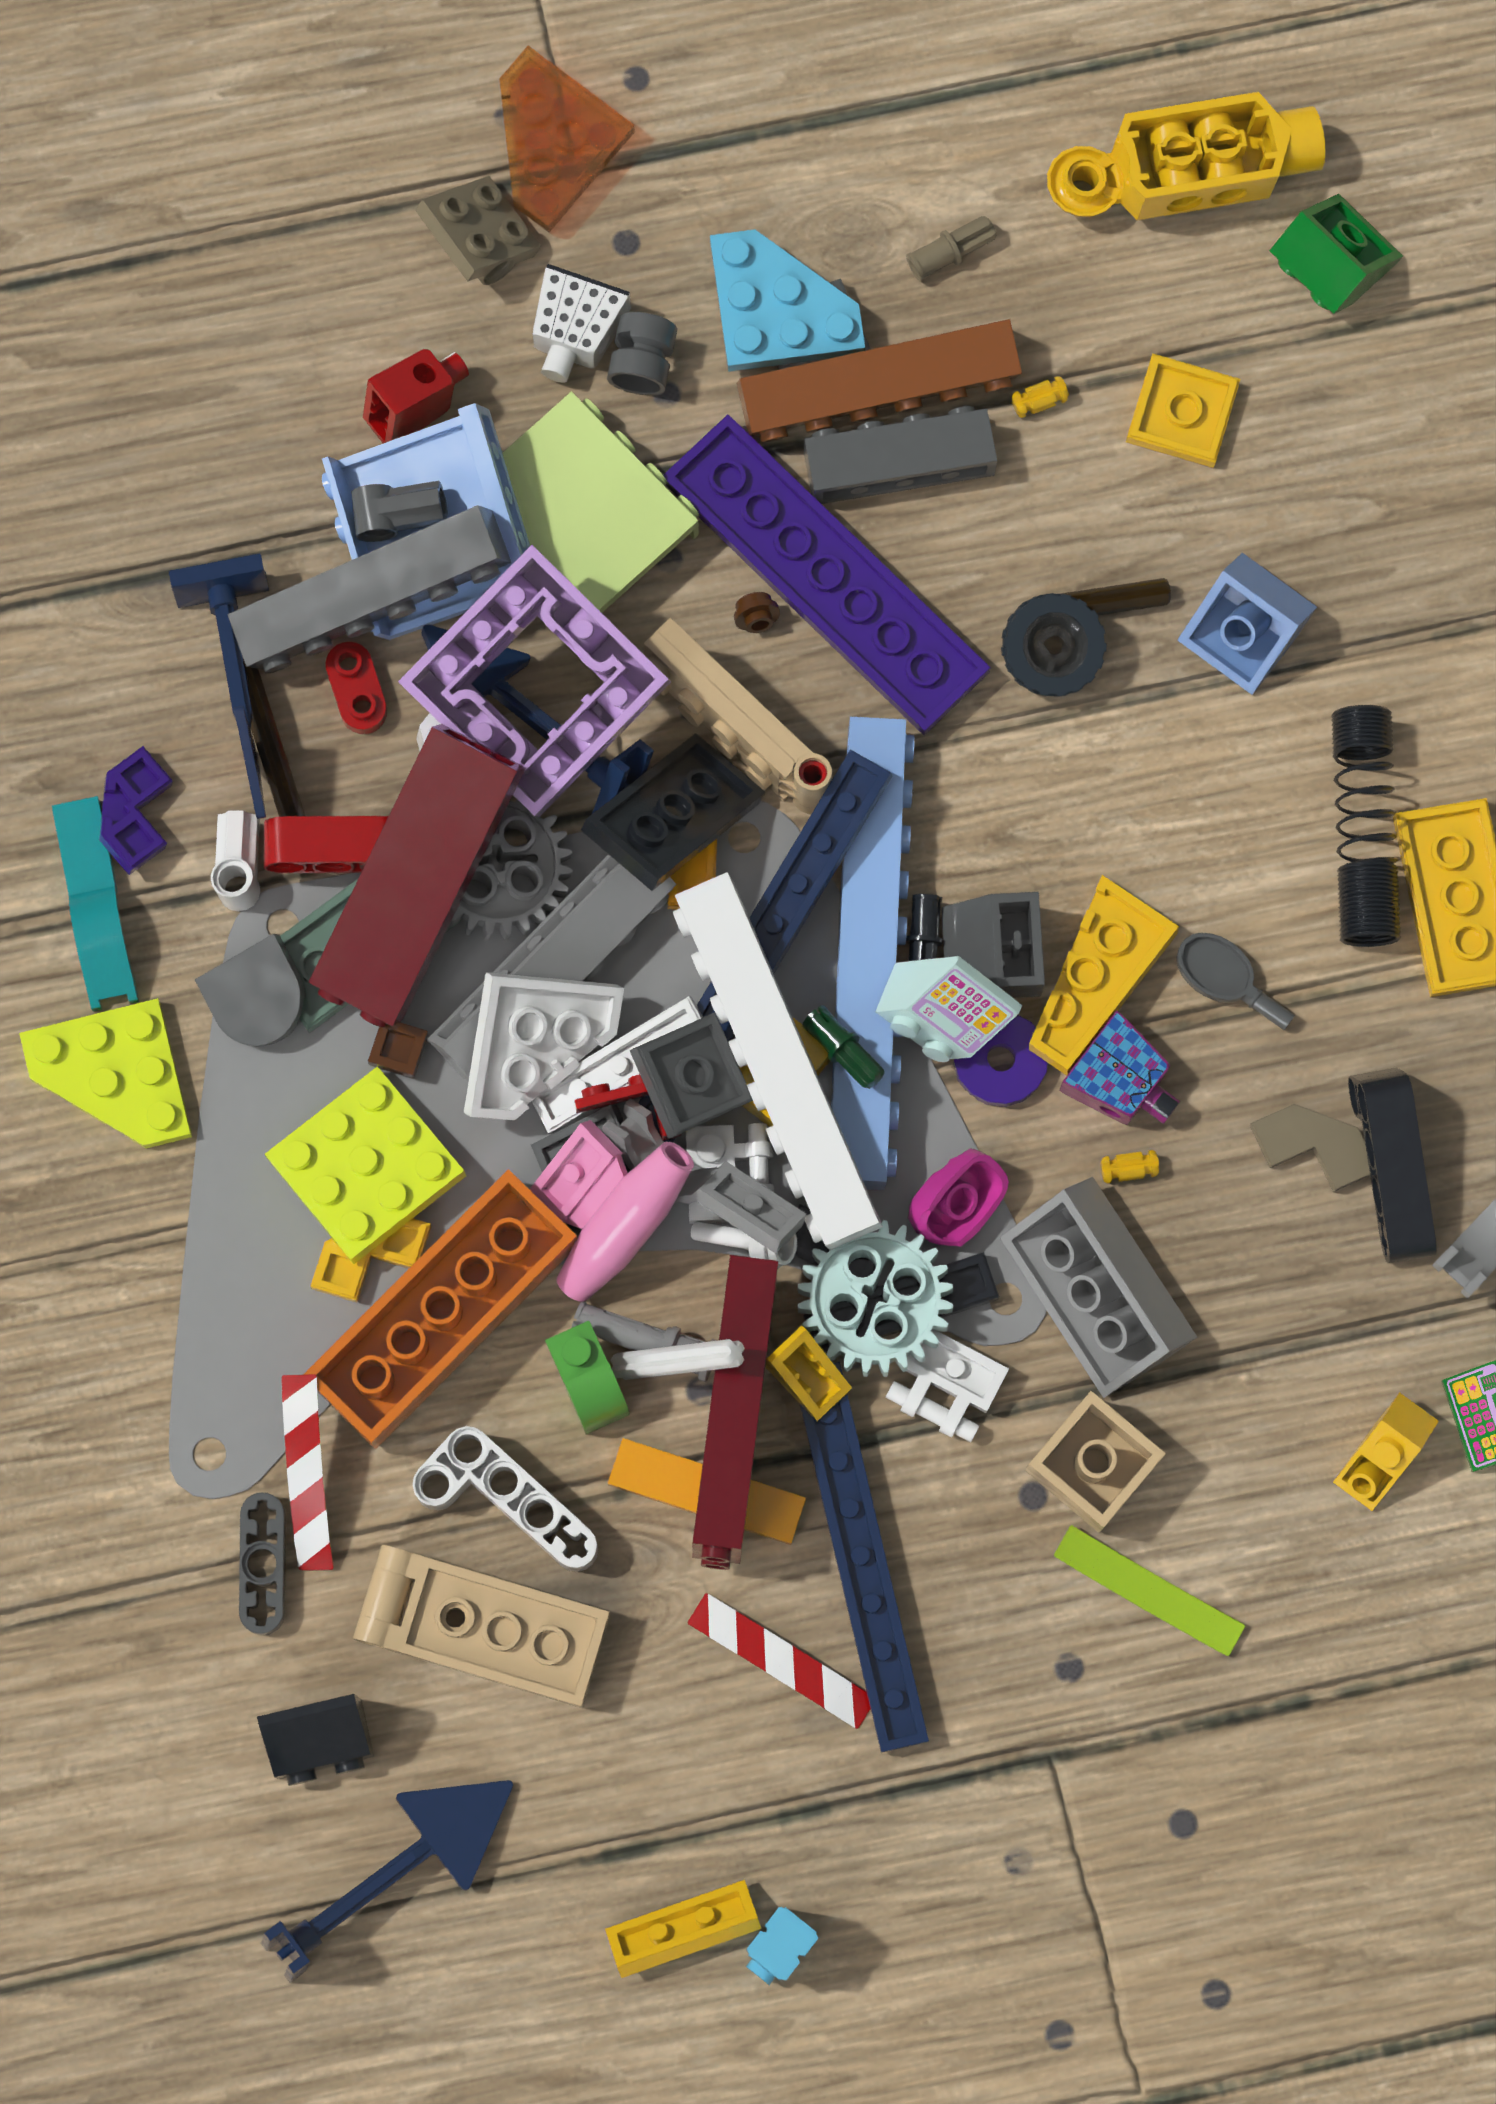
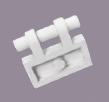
M749 1124L748 1142L734 1144V1125L696 1126L686 1131L687 1152L693 1159L694 1165L702 1168H715L727 1161L735 1167V1161H749L750 1177L774 1192V1185L769 1184L768 1159L773 1158V1147L771 1142L767 1141V1124ZM697 1201L689 1204V1224H694L695 1222H727Z
M933 1330L932 1333L939 1340L938 1347L935 1349L923 1344L921 1347L925 1354V1360L922 1363L911 1354L907 1356L908 1367L906 1372L917 1377L912 1389L894 1381L885 1398L902 1406L900 1411L911 1417H914L916 1413L940 1426L939 1431L951 1438L953 1434H956L971 1442L980 1425L963 1417L968 1405L987 1413L1009 1368ZM930 1385L956 1397L950 1410L924 1397Z

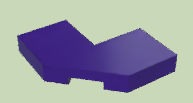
M144 746L106 773L99 841L128 875H131L163 851L167 845V842L139 810L172 786L173 780Z

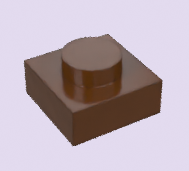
M401 1022L394 1026L387 1024L384 1028L379 1027L368 1064L414 1079L429 1035L428 1031Z

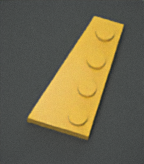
M1102 875L1090 907L1087 909L1081 922L1080 930L1071 951L1068 952L1062 966L1059 979L1049 996L1030 1040L1029 1050L1067 1076L1110 1018L1122 1007L1176 937L1179 926Z

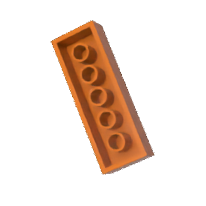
M508 1169L304 1374L317 1375V1392L376 1450L569 1255L578 1238L577 1235Z

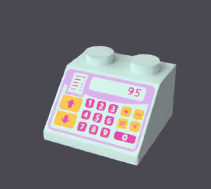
M954 956L895 963L875 1012L891 1024L890 1028L895 1033L910 1038L923 1048L922 1052L927 1057L938 1062H948L949 1059L971 1058L1020 1013L1022 1005L961 957Z

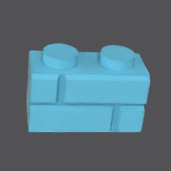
M778 1907L764 1925L767 1931H760L746 1949L748 1956L752 1958L746 1967L768 1985L775 1978L787 1980L800 1963L798 1956L804 1957L818 1940L817 1932L786 1907Z

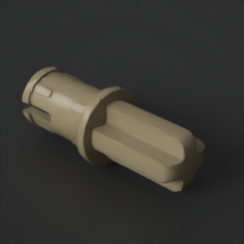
M981 216L951 233H948L946 230L942 231L940 238L912 253H908L906 259L917 280L921 281L953 262L956 265L962 263L961 257L995 240L997 236L996 231L989 218Z

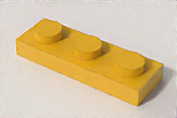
M742 1880L605 1928L619 1974L621 1978L760 1930L761 1926L746 1882Z

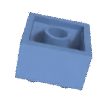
M1241 553L1222 571L1183 630L1178 641L1252 695L1295 641L1317 606L1244 553Z

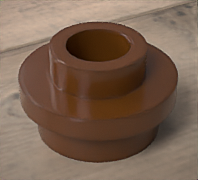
M765 592L747 594L741 597L735 604V625L739 629L750 633L767 631L780 616L777 602L773 601L771 596Z

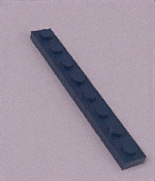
M840 1362L833 1363L843 1375ZM848 1394L842 1397L818 1421L800 1404L880 1753L927 1743L929 1739Z

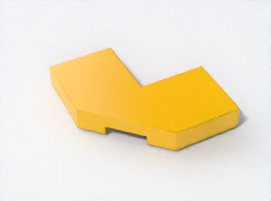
M414 1218L411 1219L354 1265L334 1240L330 1238L324 1242L310 1286L311 1289L357 1303L371 1259H378L409 1269L423 1255L432 1227L431 1223Z

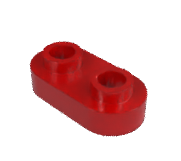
M342 642L337 644L328 653L325 666L342 721L352 732L358 734L373 733L384 724L387 717V706L368 650L359 643ZM346 658H354L357 661L356 667L352 670H344L340 667V664ZM365 700L371 703V708L365 713H358L354 710L355 704L359 701Z

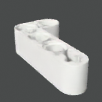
M465 1426L452 1432L418 1469L414 1476V1493L421 1504L430 1510L439 1511L447 1509L472 1484L567 1570L575 1572L586 1570L593 1565L597 1558L598 1546L591 1530L489 1437L475 1427ZM469 1438L479 1441L482 1445V1452L477 1460L465 1463L456 1458V1447L461 1441ZM510 1471L517 1476V1487L512 1493L498 1495L493 1492L491 1481L498 1472ZM435 1474L445 1476L449 1481V1488L444 1496L432 1499L424 1495L423 1484L428 1477ZM545 1503L553 1509V1519L546 1527L536 1528L527 1522V1512L534 1504ZM564 1519L570 1523L563 1528L565 1534L574 1541L580 1540L581 1537L586 1539L584 1548L587 1554L585 1557L581 1558L576 1554L570 1559L565 1557L568 1549L558 1536L554 1538L552 1544L546 1541V1539L557 1533Z

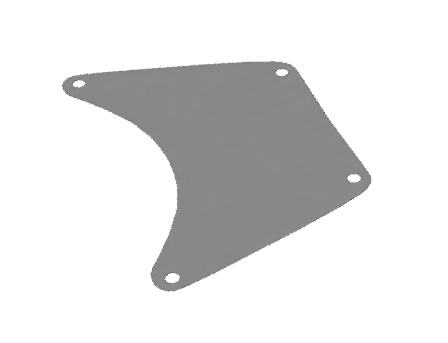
M761 801L754 809L735 823L749 822L758 828L760 842L754 851L740 853L730 846L728 834L732 827L717 838L716 877L728 872L734 881L749 917L801 832L784 813L764 801ZM583 832L567 835L565 840L558 845L559 848L572 850L570 859L561 864L573 869L570 878L559 880L569 888L565 897L552 895L559 904L608 855L607 852ZM526 844L518 845V846H514V847H522V846H525ZM490 856L487 864H493L495 870L501 872L505 863H498L496 856ZM525 856L517 861H530L534 863L537 861V858L535 856ZM361 873L287 884L261 892L255 905L241 911L236 917L228 936L223 963L270 936L267 931V920L273 912L289 910L297 916L300 922L356 881ZM518 874L511 878L512 885L516 890L524 893L534 890V883L528 876ZM832 878L774 973L791 1016L801 1024L814 1009L820 1015L818 1007L824 1005L835 1018L841 893ZM471 880L466 892L473 898L486 897L488 895L487 887L478 880ZM668 900L657 912L648 914L635 927L636 933L632 939L625 945L614 948L603 960L604 964L601 970L593 978L585 981L617 984L624 988L617 1035L603 1047L598 1045L579 1062L688 996L697 1005L709 986L711 979L708 978L702 981L691 957V954L698 952L692 934L685 938L683 937L673 915L675 910L668 909ZM542 908L547 917L551 912ZM461 918L459 924L445 933L401 1023L427 1030L429 1038L485 981L486 972L493 973L539 926L538 924L529 919L530 930L527 935H523L516 925L512 926L511 935L508 940H504L499 928H494L489 940H485L482 926L477 925L470 935L465 934L467 921ZM350 1004L311 1033L298 1020L296 1029L288 1037L267 1046L245 1045L231 1039L221 1030L214 1017H212L197 1130L172 1376L169 1425L170 1470L176 1483L193 1496L208 1499L227 1497L248 1490L262 1479L286 1452L281 1377L283 1375H303L408 1270V1268L372 1258L357 1303L312 1290L310 1286L324 1242L331 1237L265 1156V1153L376 1068L368 1064V1059L379 1026L364 1020L360 1016L362 1010ZM902 1036L893 1037L892 1055H901L900 1084L891 1083L890 1102H899L898 1130H889L888 1148L897 1149L896 1177H887L885 1190L867 1189L881 1223L883 1220H887L889 1234L895 1235L899 1228L905 1225L907 1226L906 1240L911 1242L919 1236L908 1219L909 1204L929 1177L947 1165L950 1159L957 1157L970 1148L978 1149L932 1060L922 1052L923 1048L912 1039ZM428 1040L426 1041L414 1079L380 1069L466 1173L464 1179L414 1217V1219L431 1223L432 1226L423 1254L508 1169L529 1189L542 1174L531 1144L550 1134L547 1132L532 1101L527 1104L529 1109L516 1120L468 1116L464 1113L469 1081L464 1079ZM831 1061L818 1076L830 1106L833 1063ZM637 1098V1099H633V1100L638 1103L641 1098ZM627 1101L613 1104L618 1106L622 1118L625 1121L628 1117L625 1115L623 1110L625 1103ZM740 1106L699 1126L734 1125V1144L748 1142L749 1124L763 1122L743 1106ZM685 1131L681 1137L675 1138L673 1143L687 1151ZM773 1148V1158L768 1159L769 1184L774 1185V1193L797 1208L799 1204L808 1207L805 1197L802 1196L796 1199L789 1186L785 1172L792 1170L786 1153L783 1152L777 1155ZM735 1161V1167L750 1176L749 1161ZM1002 1199L997 1209L980 1231L964 1245H938L924 1239L921 1248L923 1253L934 1248L938 1250V1256L932 1263L933 1267L946 1265L984 1252L995 1285L1011 1283L1020 1290L1022 1304L1011 1315L996 1313L990 1303L943 1318L949 1323L948 1332L982 1346L1006 1345L1020 1342L1037 1330L1046 1315L1045 1307L999 1238L1016 1225L1004 1199ZM678 1202L674 1203L669 1214L639 1250H700L750 1257L749 1251L742 1248L693 1240L691 1237L693 1224H689V1204ZM725 1222V1223H709V1224H715V1225H721V1226L736 1228L735 1226H733L732 1224H730V1223H728V1222ZM579 1228L573 1232L578 1237L582 1229ZM795 1255L792 1261L787 1264L802 1270L804 1265L816 1266ZM566 1258L559 1265L564 1264ZM892 1260L885 1262L877 1286L885 1284L894 1266ZM907 1275L901 1276V1277H899V1278L896 1279V1280H899V1279H902V1278H905V1277H908V1276H907ZM317 1392L318 1415H320L330 1404ZM205 1438L218 1439L226 1450L224 1463L212 1471L199 1468L193 1459L195 1445Z

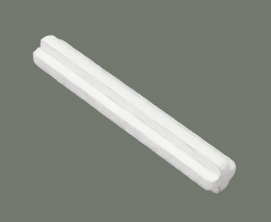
M726 1339L616 1353L611 1358L612 1371L616 1379L630 1380L733 1368L743 1363L742 1352L745 1348L740 1341Z

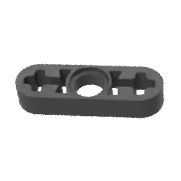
M261 1492L248 1497L240 1511L239 1617L244 1627L250 1632L257 1635H269L281 1627L285 1618L286 1512L283 1504L275 1496ZM266 1502L268 1509L276 1512V1519L267 1521V1536L273 1537L277 1535V1544L267 1541H257L249 1544V1535L259 1537V1524L256 1520L250 1519V1514L259 1510L260 1503ZM260 1550L270 1551L276 1558L274 1572L265 1578L255 1577L249 1569L251 1556ZM250 1583L260 1587H267L277 1583L276 1593L266 1591V1604L268 1607L275 1609L276 1612L275 1616L266 1619L265 1626H258L257 1619L249 1617V1610L257 1608L259 1604V1593L257 1591L248 1593V1584Z

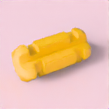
M1056 376L1054 377L1055 381L1052 383L1046 380L1024 388L1025 392L1022 394L1019 391L1012 394V404L1018 417H1026L1028 411L1035 414L1056 406L1055 402L1058 400L1065 403L1068 400L1069 392L1063 378Z
M1148 1150L1147 1155H1142L1141 1151L1119 1154L1114 1157L1115 1159L1111 1160L1109 1156H1105L1100 1163L1101 1174L1105 1183H1111L1112 1179L1115 1178L1118 1179V1182L1143 1179L1145 1174L1155 1177L1160 1170L1159 1159L1154 1150Z

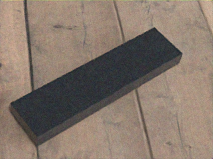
M984 1252L946 1264L948 1273L939 1282L953 1284V1293L941 1297V1299L952 1303L953 1310L952 1313L939 1314V1317L944 1318L999 1300V1294ZM912 1276L896 1280L893 1283L895 1290L905 1296L913 1295L920 1289L919 1282ZM884 1285L877 1286L872 1295L865 1294L868 1297L867 1311L856 1331L858 1337L865 1335L876 1304L879 1301L885 1302L883 1300ZM840 1301L832 1306L830 1313L838 1321L845 1322L855 1317L857 1309L850 1302ZM803 1314L804 1320L806 1321L812 1317V1314ZM885 1319L876 1325L875 1331L882 1338L901 1332L902 1328L895 1320ZM815 1330L809 1333L813 1338H815V1336L819 1332L818 1330ZM828 1344L821 1347L826 1355L830 1347Z

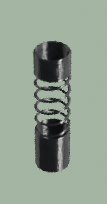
M1378 705L1347 706L1334 711L1331 715V721L1333 722L1331 725L1333 727V758L1338 764L1348 767L1340 771L1333 780L1338 787L1349 791L1336 799L1335 806L1340 811L1350 814L1341 819L1335 828L1340 834L1352 838L1339 845L1336 851L1341 858L1351 862L1340 866L1337 870L1339 872L1337 875L1339 877L1338 899L1340 900L1338 902L1340 904L1338 907L1340 909L1339 922L1341 923L1339 925L1341 927L1339 936H1341L1340 941L1345 945L1357 947L1389 945L1398 942L1401 938V931H1399L1401 928L1399 926L1400 904L1398 903L1400 895L1398 894L1399 881L1397 880L1399 872L1397 871L1398 867L1395 865L1398 860L1394 857H1376L1363 860L1348 857L1341 852L1343 847L1362 840L1391 841L1397 837L1393 833L1359 836L1342 831L1340 828L1342 823L1353 818H1384L1396 814L1391 809L1355 812L1339 805L1340 800L1353 794H1387L1395 790L1394 787L1388 785L1353 788L1345 786L1338 781L1341 775L1353 770L1380 771L1391 769L1394 766L1391 762L1383 761L1354 765L1338 759L1371 760L1382 758L1392 753V746L1394 745L1392 743V712L1388 708Z

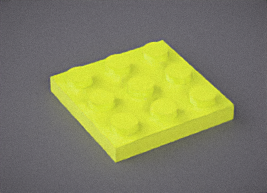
M378 1066L265 1153L268 1161L353 1265L466 1177L463 1168Z

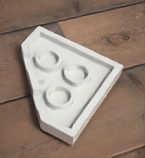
M486 972L464 1113L470 1117L516 1120L529 1109L527 1104L545 1089L549 1088L552 1090L580 1066L579 1061L598 1045L603 1047L617 1035L624 988L617 984Z

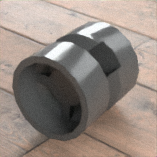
M627 312L620 315L614 341L619 349L613 351L607 374L608 382L618 389L639 395H659L664 393L670 364L665 358L672 356L678 330L676 325L668 319L649 313Z

